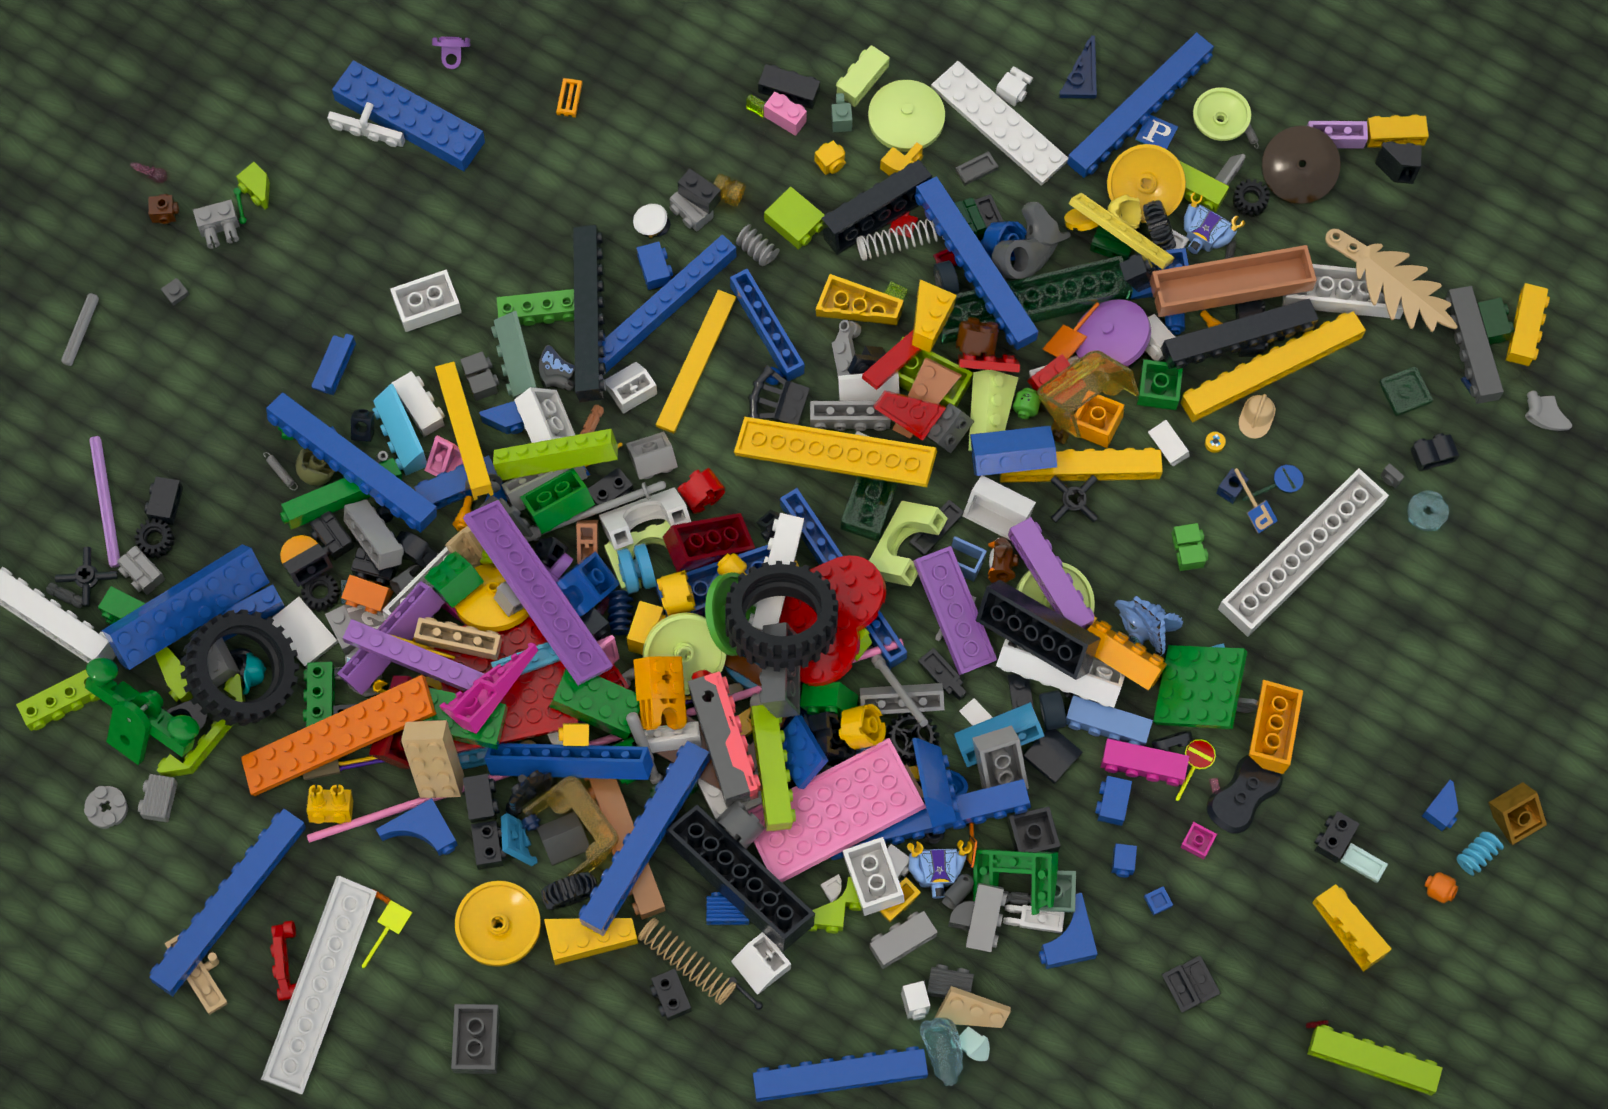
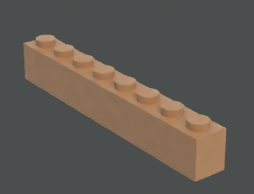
M584 778L585 781L589 780L591 788H588L592 800H597L598 807H595L599 819L603 818L606 825L602 827L606 838L611 837L613 844L610 845V849L614 856L617 851L622 849L625 836L628 833L631 834L634 829V824L616 779ZM647 863L628 895H633L635 901L631 903L635 915L640 914L642 920L666 911L649 863Z

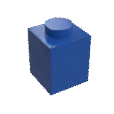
M1115 844L1111 873H1116L1118 877L1133 875L1137 846Z

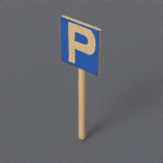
M1236 468L1234 471L1254 506L1253 509L1247 512V515L1257 533H1260L1278 520L1267 500L1257 505L1241 473Z

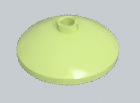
M1213 88L1204 92L1197 99L1193 109V118L1197 128L1205 136L1218 141H1228L1241 136L1247 130L1251 120V109L1247 100L1240 93L1229 88Z

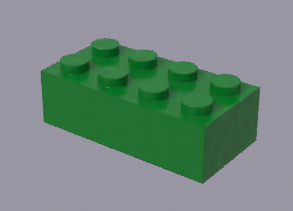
M566 668L549 707L624 740L631 733L626 716L631 712L638 714L640 711V703L636 700L635 692L599 676L578 686Z
M429 688L436 715L423 721L447 720L453 740L498 750L508 711L506 704L499 703L478 733L475 734L463 729L440 708L443 702L448 704L454 700L456 693Z

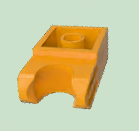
M682 656L634 659L636 700L640 703V716L643 728L645 730L657 729L661 725L663 712L668 727L671 729H682L686 725Z

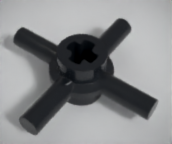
M83 547V565L78 567L74 574L55 575L56 583L75 582L82 588V607H90L91 588L95 587L99 580L118 579V571L98 572L94 566H91V547Z

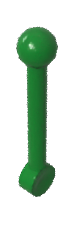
M235 188L233 192L237 197L240 214L239 222L245 224L247 219L243 214L240 197L242 191L239 188Z

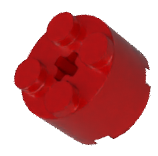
M710 468L702 472L700 470L694 471L689 476L690 480L677 488L680 496L694 514L706 510L704 506L708 504L714 505L725 494L724 490H726Z

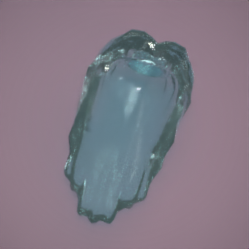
M945 1017L923 1021L920 1026V1034L925 1043L928 1056L931 1059V1064L934 1067L935 1075L944 1081L945 1086H953L957 1083L958 1076L963 1070V1054L957 1028L951 1019Z

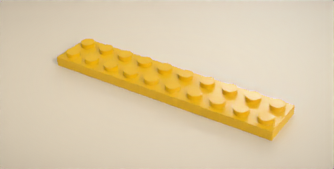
M744 417L734 453L736 456L927 487L937 449L935 447Z

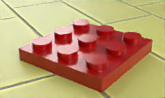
M964 352L963 355L958 354V365L961 368L1009 372L1020 371V363L1018 359H1015L1014 355H1002V358L995 357V354L987 356V353H983V356H975Z

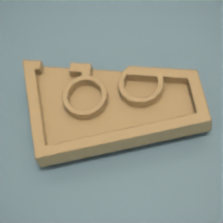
M951 986L934 1017V1023L1002 1028L1011 1010L1009 1006Z

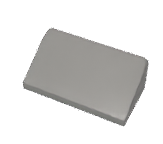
M1240 154L1230 157L1215 179L1229 186L1243 166L1245 155Z

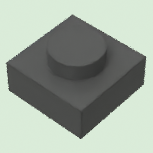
M177 278L161 288L162 293L173 306L189 296V292Z
M1390 463L1380 475L1387 485L1393 486L1395 489L1405 477Z

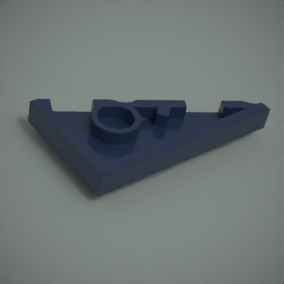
M1091 35V38L1086 42L1081 55L1073 66L1072 72L1060 90L1059 98L1096 99L1095 36Z

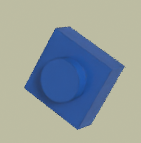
M1164 886L1144 896L1153 916L1173 906Z

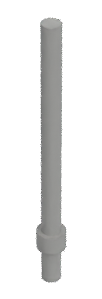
M878 654L871 657V662L875 668L880 669L922 727L928 724L927 719L888 668L883 656Z

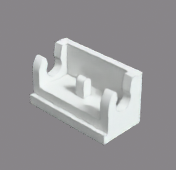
M1167 420L1148 431V434L1170 465L1175 466L1190 457L1188 449Z

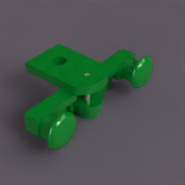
M99 657L92 659L87 664L86 672L89 677L86 679L85 688L113 708L106 741L109 745L137 765L144 761L149 734L181 757L193 748L195 737L199 733V724L194 718L187 715L175 717L161 708L163 707V699L156 691L149 690L148 692L139 693L124 681L117 685L113 679L118 674V668L112 660Z

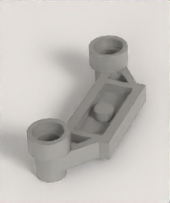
M843 320L839 324L840 330L835 341L832 342L838 376L850 375L848 367L855 354L852 338L858 337L861 333V326L858 323Z

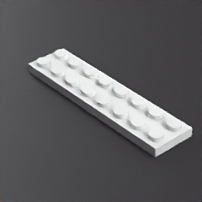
M959 61L931 84V88L1041 186L1067 163L1068 157Z

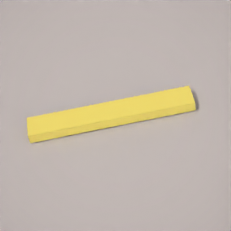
M1079 193L1071 198L1069 205L1145 258L1150 259L1151 262L1161 269L1166 268L1173 262L1174 257L1083 193Z

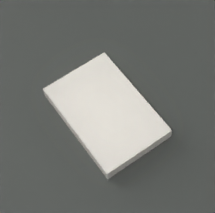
M895 373L877 390L862 379V374L838 376L839 401H877L884 390L899 394V373Z
M300 597L296 598L272 617L274 619L272 624L275 627L281 625L285 629L282 632L285 638L291 637L293 642L290 644L292 650H297L298 656L296 657L305 668H307V663L315 662L338 643L337 639Z

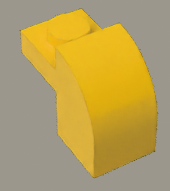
M916 142L906 155L892 147L881 159L880 169L890 176L904 169L909 163H914L917 160L921 161L923 158V146Z

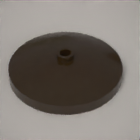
M1293 126L1281 131L1269 142L1262 157V174L1266 185L1278 198L1293 204H1307L1319 200L1333 188L1340 173V155L1335 143L1323 131L1310 126ZM1299 161L1305 162L1306 165L1303 168L1300 167Z

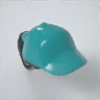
M248 649L229 650L240 671L238 674L243 679L242 684L245 685L243 694L246 695L249 693L250 687L262 683L266 667Z

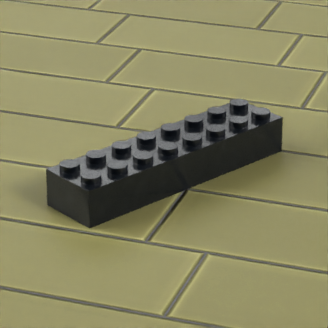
M698 805L666 829V843L783 952L814 926L815 913Z

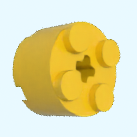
M685 570L657 579L659 590L663 595L661 598L662 604L668 616L696 610L691 585L687 582L688 576Z
M873 704L843 710L841 728L839 729L840 738L845 740L848 746L854 750L882 743L886 734L885 722L881 723L879 717L883 716L881 711Z

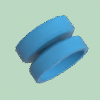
M645 543L634 546L635 559H632L630 550L627 548L617 550L618 566L628 594L639 592L638 578H641L645 589L656 587V580Z

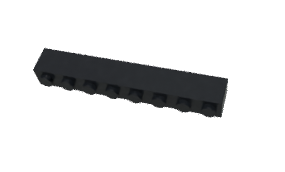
M1306 299L1164 340L1160 349L1169 369L1175 367L1176 369H1181L1189 363H1201L1206 358H1219L1224 353H1236L1244 347L1253 348L1265 341L1271 343L1282 336L1288 338L1295 335L1296 332L1311 331L1319 319L1311 300Z

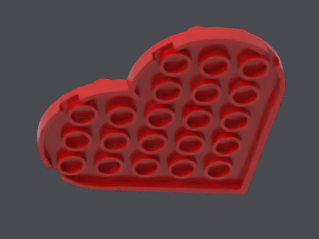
M841 556L810 569L812 573L815 571L822 574L821 579L823 581L828 579L831 583L830 590H835L836 600H838V624L834 644H830L828 653L826 655L821 653L820 660L816 663L813 660L809 661L808 667L802 668L800 665V682L809 686H823L842 678L852 668L851 664L856 655L859 654V631L871 624L879 615L878 611L886 598L885 580L877 567L863 557ZM785 597L779 623L786 622L798 634L810 628L817 621V613L807 603L793 597Z

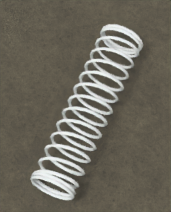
M928 219L925 220V225L919 220L918 227L914 222L911 223L910 228L905 224L903 230L897 226L896 233L892 228L889 229L888 234L885 230H882L881 236L878 232H875L874 239L870 234L867 235L866 240L863 236L857 237V246L861 259L863 261L867 260L865 244L868 249L869 258L872 259L868 243L869 236L874 243L876 255L879 257L876 246V234L880 238L884 255H886L883 232L889 240L891 252L894 253L890 230L893 231L898 249L901 252L898 228L902 232L906 249H908L905 226L911 234L913 246L916 247L912 233V224L916 227L920 244L923 246L919 229L920 222L925 229L927 241L930 244V237L927 231ZM929 221L933 228L935 241L937 242L938 238L934 228V223Z

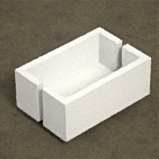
M982 475L971 491L963 517L1010 540L1008 537L1009 529L1030 518L1036 502Z

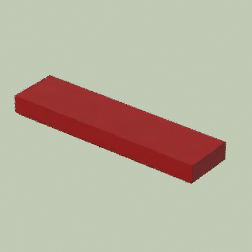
M913 330L862 374V379L874 389H879L922 350L912 345Z

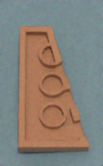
M925 358L908 396L939 404L962 375L929 358ZM895 423L892 430L908 438L913 436L912 433Z

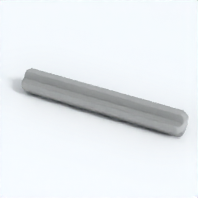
M89 293L61 359V362L65 365L71 366L74 362L99 300L95 294Z

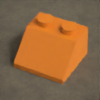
M349 575L341 598L346 600L345 604L357 608L359 604L366 607L365 611L377 614L378 611L383 613L382 610L387 606L394 591L379 584Z

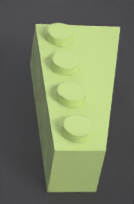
M994 370L973 372L970 418L974 420V423L970 427L969 451H972L970 434L1005 430L1018 377Z

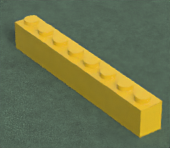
M1108 448L1103 451H1095V449H1085L1084 451L1067 449L1062 452H1056L1057 467L1000 473V482H1048L1055 475L1061 481H1086L1091 475H1094L1098 481L1160 479L1162 475L1161 450H1155V448H1145L1144 450H1135L1134 448L1115 450Z

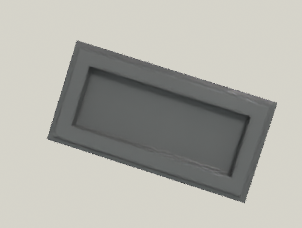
M988 151L955 167V171L965 186L998 170L999 166Z

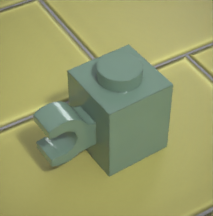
M837 93L836 104L831 105L833 132L852 131L851 103L844 102V93Z

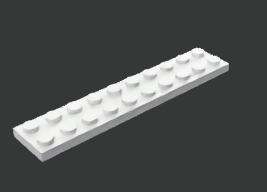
M336 876L261 1080L292 1092L303 1094L377 891L341 876Z

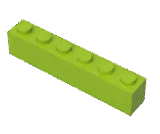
M612 429L496 449L494 450L493 465L497 475L502 480L618 460V444Z
M764 705L752 706L750 718L758 776L761 784L766 831L791 829L793 822H796L795 809H791L790 802H793L792 789H788L787 783L790 782L789 769L785 768L787 751L783 750L782 743L785 742L784 730H780L779 723H782V717L776 718Z
M1321 1025V1027L1317 1026L1314 1029L1308 1055L1431 1096L1436 1093L1442 1072V1067L1437 1066L1436 1062L1418 1060L1415 1055L1410 1053L1395 1052L1396 1049L1389 1046H1383V1048L1376 1046L1374 1041L1362 1039V1041L1355 1039L1353 1034L1342 1032L1341 1034L1334 1032V1029L1330 1026Z

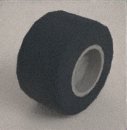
M1056 690L1040 694L1039 702L1046 730L1066 727L1065 709L1060 692Z

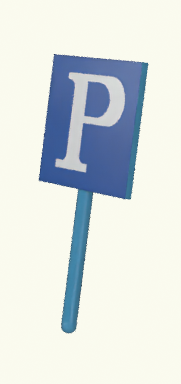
M1149 115L1148 121L1142 125L1135 140L1143 144L1157 145L1167 149L1178 126Z

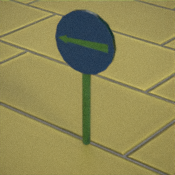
M1283 465L1274 474V484L1251 494L1254 497L1275 487L1286 493L1296 492L1303 485L1304 478L1302 472L1293 465ZM1248 495L1242 498L1243 501L1249 499Z

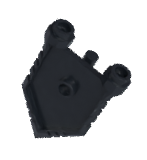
M536 770L528 778L525 775H520L518 777L519 783L511 788L513 793L510 796L509 802L506 803V812L513 817H517L522 813V806L536 798L543 791L547 793L554 791L557 782L552 777V773H542Z

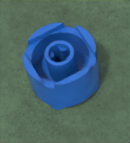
M993 222L986 229L981 245L992 259V253L998 243L1004 240L1026 239V230L1019 222ZM1013 251L1010 256V261L1015 260V255Z

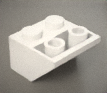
M637 362L605 379L606 389L623 414L657 394L655 382L647 370Z
M763 932L750 941L731 961L757 995L791 969L789 960Z

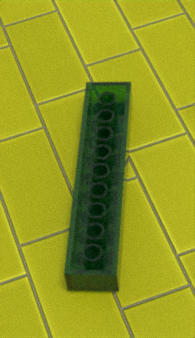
M1122 255L1006 282L1033 323L1090 310L1096 302L1100 304L1118 299L1128 301L1131 299L1133 292L1132 286L1125 281L1119 264L1124 262ZM975 290L955 294L954 308L939 335L941 344L957 341L959 324L961 321H967L969 317L977 318L982 323H996V318L993 314H989L983 298H979Z

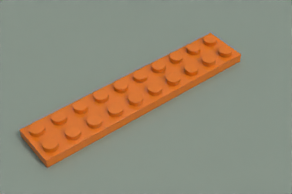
M420 675L242 756L241 759L250 794L257 796L404 729L406 722L423 721L436 715L426 677Z

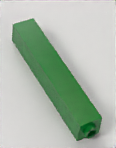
M393 458L379 463L402 481V473ZM343 478L282 503L280 517L283 523H287L292 530L315 520L328 511L333 513L344 508L347 504L359 502L371 497V495L364 494L359 486Z

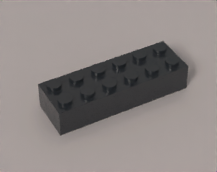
M920 160L909 163L901 171L891 174L889 178L876 183L869 190L859 193L854 199L844 202L834 211L826 213L821 218L824 240L835 254L838 255L855 245L857 237L863 236L866 238L868 234L875 233L918 207L919 205L915 200L916 186L932 179L931 173Z
M1001 580L986 587L976 618V622L1075 680L1089 673L1101 640L1100 637Z

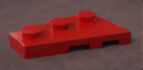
M884 390L873 406L874 409L922 441L946 409L942 405Z

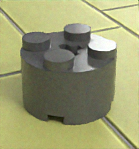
M736 800L715 821L722 828L724 827V830L739 844L747 849L765 828L752 812L749 814L745 810V806L739 800Z

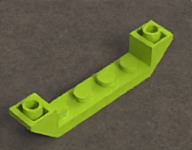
M238 673L227 680L224 690L233 700L246 702L245 694H243V679ZM223 719L219 722L214 721L211 725L212 729L208 734H204L199 739L198 746L185 756L184 763L169 754L167 758L165 757L160 761L157 772L160 776L165 777L193 774L232 726L225 725L226 720Z

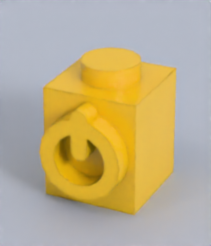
M833 140L820 146L819 150L815 152L814 161L825 175L830 172L834 174L846 164L845 151L841 145H837Z

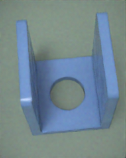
M954 536L952 548L979 560L975 569L958 562L964 578L974 582L985 560L987 551Z

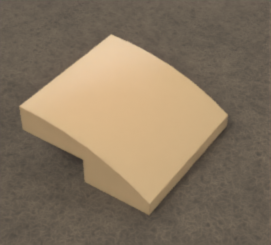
M466 526L450 539L445 546L450 553L458 552L475 568L481 565L480 560L483 557L481 554L484 548L470 528Z

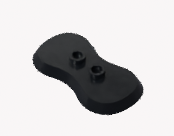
M1246 755L1238 762L1235 774L1229 784L1215 791L1209 797L1207 802L1209 817L1216 825L1229 833L1238 834L1244 832L1252 824L1258 806L1280 790L1283 780L1282 774L1263 769L1249 755Z

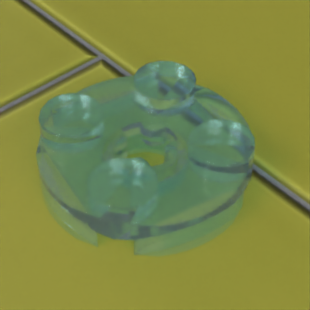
M1428 490L1422 491L1412 497L1408 504V520L1410 524L1415 525V527L1421 530L1436 531L1448 518V504L1445 503L1439 493ZM1426 507H1430V511H1432L1433 514L1427 515L1425 514L1423 509H1426Z

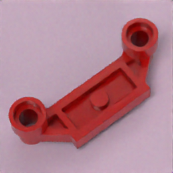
M293 920L271 927L273 944H271L270 950L272 957L275 958L272 972L279 984L277 989L279 1001L290 1000L297 984L290 983L286 941L287 938L296 937V927Z

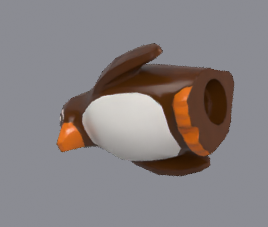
M997 538L988 544L992 548L989 558L990 570L988 571V578L992 583L998 580L1006 583L1015 578V573L1012 570L1014 566H1018V554H1014L1007 538Z

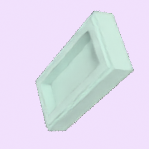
M1350 843L1340 861L1375 883H1378L1388 865Z

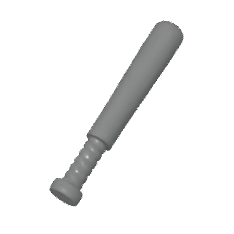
M631 712L626 716L627 723L637 746L648 747L654 764L650 774V781L652 784H657L660 780H663V777L658 773L655 766L654 757L637 713Z

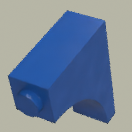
M432 798L376 829L382 841L396 836H412L424 840L437 851L439 856L450 854L458 846Z
M1082 893L1076 894L1075 912L1072 914L1069 927L1057 939L1043 944L1041 951H1039L1041 964L1045 963L1046 969L1095 959L1097 956Z

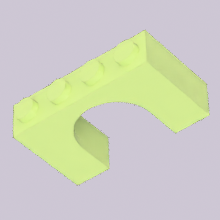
M901 501L869 561L877 567L885 581L912 586L918 572L910 558L897 556L899 546L908 536L914 533L924 532L939 535L948 518L938 507Z
M666 520L660 525H650L644 531L631 532L633 544L614 550L610 541L604 545L606 555L614 575L620 583L619 587L621 590L627 591L618 566L617 550L627 548L630 550L632 559H634L633 549L635 545L645 543V545L660 544L666 547L662 536L671 527ZM638 578L640 588H642L640 578Z

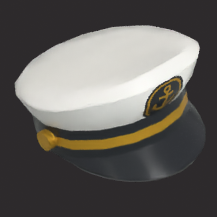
M659 204L642 206L637 210L633 218L634 228L641 235L649 238L666 234L671 226L666 210Z

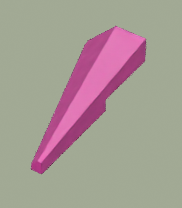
M530 642L525 651L519 655L514 653L509 662L503 666L497 665L475 680L470 689L464 693L461 691L456 693L454 700L448 704L443 702L440 708L463 729L477 734L538 652V648Z

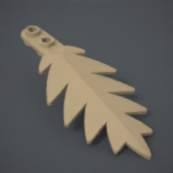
M1331 229L1327 232L1325 240L1328 246L1356 262V274L1359 280L1365 270L1367 289L1374 306L1377 304L1383 286L1385 304L1391 320L1395 318L1401 299L1403 312L1410 329H1413L1419 311L1431 332L1435 330L1437 322L1448 328L1457 329L1456 323L1445 311L1451 306V303L1430 296L1440 289L1442 285L1432 281H1414L1427 272V267L1415 265L1397 266L1409 258L1408 253L1397 251L1378 252L1382 249V244L1366 246L1339 229ZM1349 246H1353V247H1355L1356 249H1355V250H1352V249H1350Z

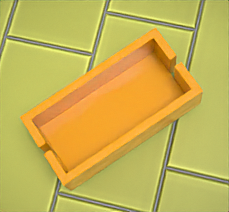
M1096 621L1090 625L1088 631L1101 638L1095 657L1140 686L1150 690L1167 665L1163 662L1164 659L1155 653L1153 655L1146 651L1147 648L1142 644L1132 643L1128 640L1129 637L1120 631L1116 633L1111 630L1112 626L1104 621Z

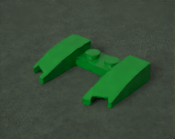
M976 849L973 902H975L978 883L998 886L999 872L1032 874L1031 915L1039 914V908L1048 905V908L1053 907L1057 883L1058 852Z

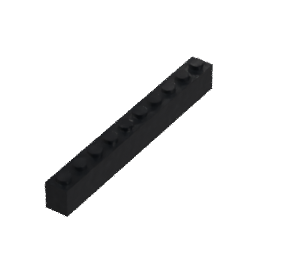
M596 224L573 227L575 393L579 402L602 400L603 391H606V382L603 379V374H606V367L603 362L606 352L604 345L602 346V341H605V332L602 329V325L605 324V316L602 312V308H605V302L602 292H604L605 288L604 282L601 280V276L604 275V267L601 264V260L604 259L603 248H601L604 238L603 233L599 232Z

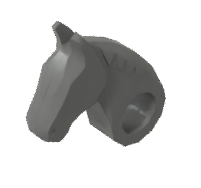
M1028 202L1022 208V214L1027 224V238L1023 240H1004L994 248L992 261L1004 279H1023L1034 275L1051 258L1058 243L1071 237L1070 232L1059 231L1058 223L1039 202ZM1012 251L1015 255L1014 267L1011 266L1010 262Z

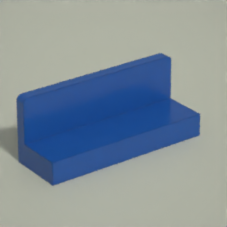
M346 334L344 338L332 337L312 383L313 389L334 396L356 345L354 336Z

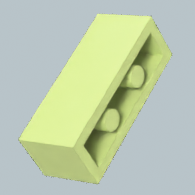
M872 45L867 50H863L856 64H851L846 76L838 80L836 84L837 93H844V100L856 107L889 67L890 57Z

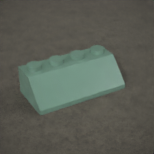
M513 311L495 319V326H492L491 329L493 337L498 338L499 345L496 346L498 356L503 357L504 364L501 365L503 375L508 376L509 383L506 384L508 395H513V398L516 399L530 387L536 388L517 311Z

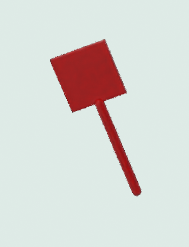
M909 211L893 221L890 228L896 233L897 226L903 230V226L906 224L910 228L911 223L914 222L916 224L918 218L909 215ZM912 224V233L915 228L914 224ZM905 226V237L911 238V234ZM898 228V235H902V232Z

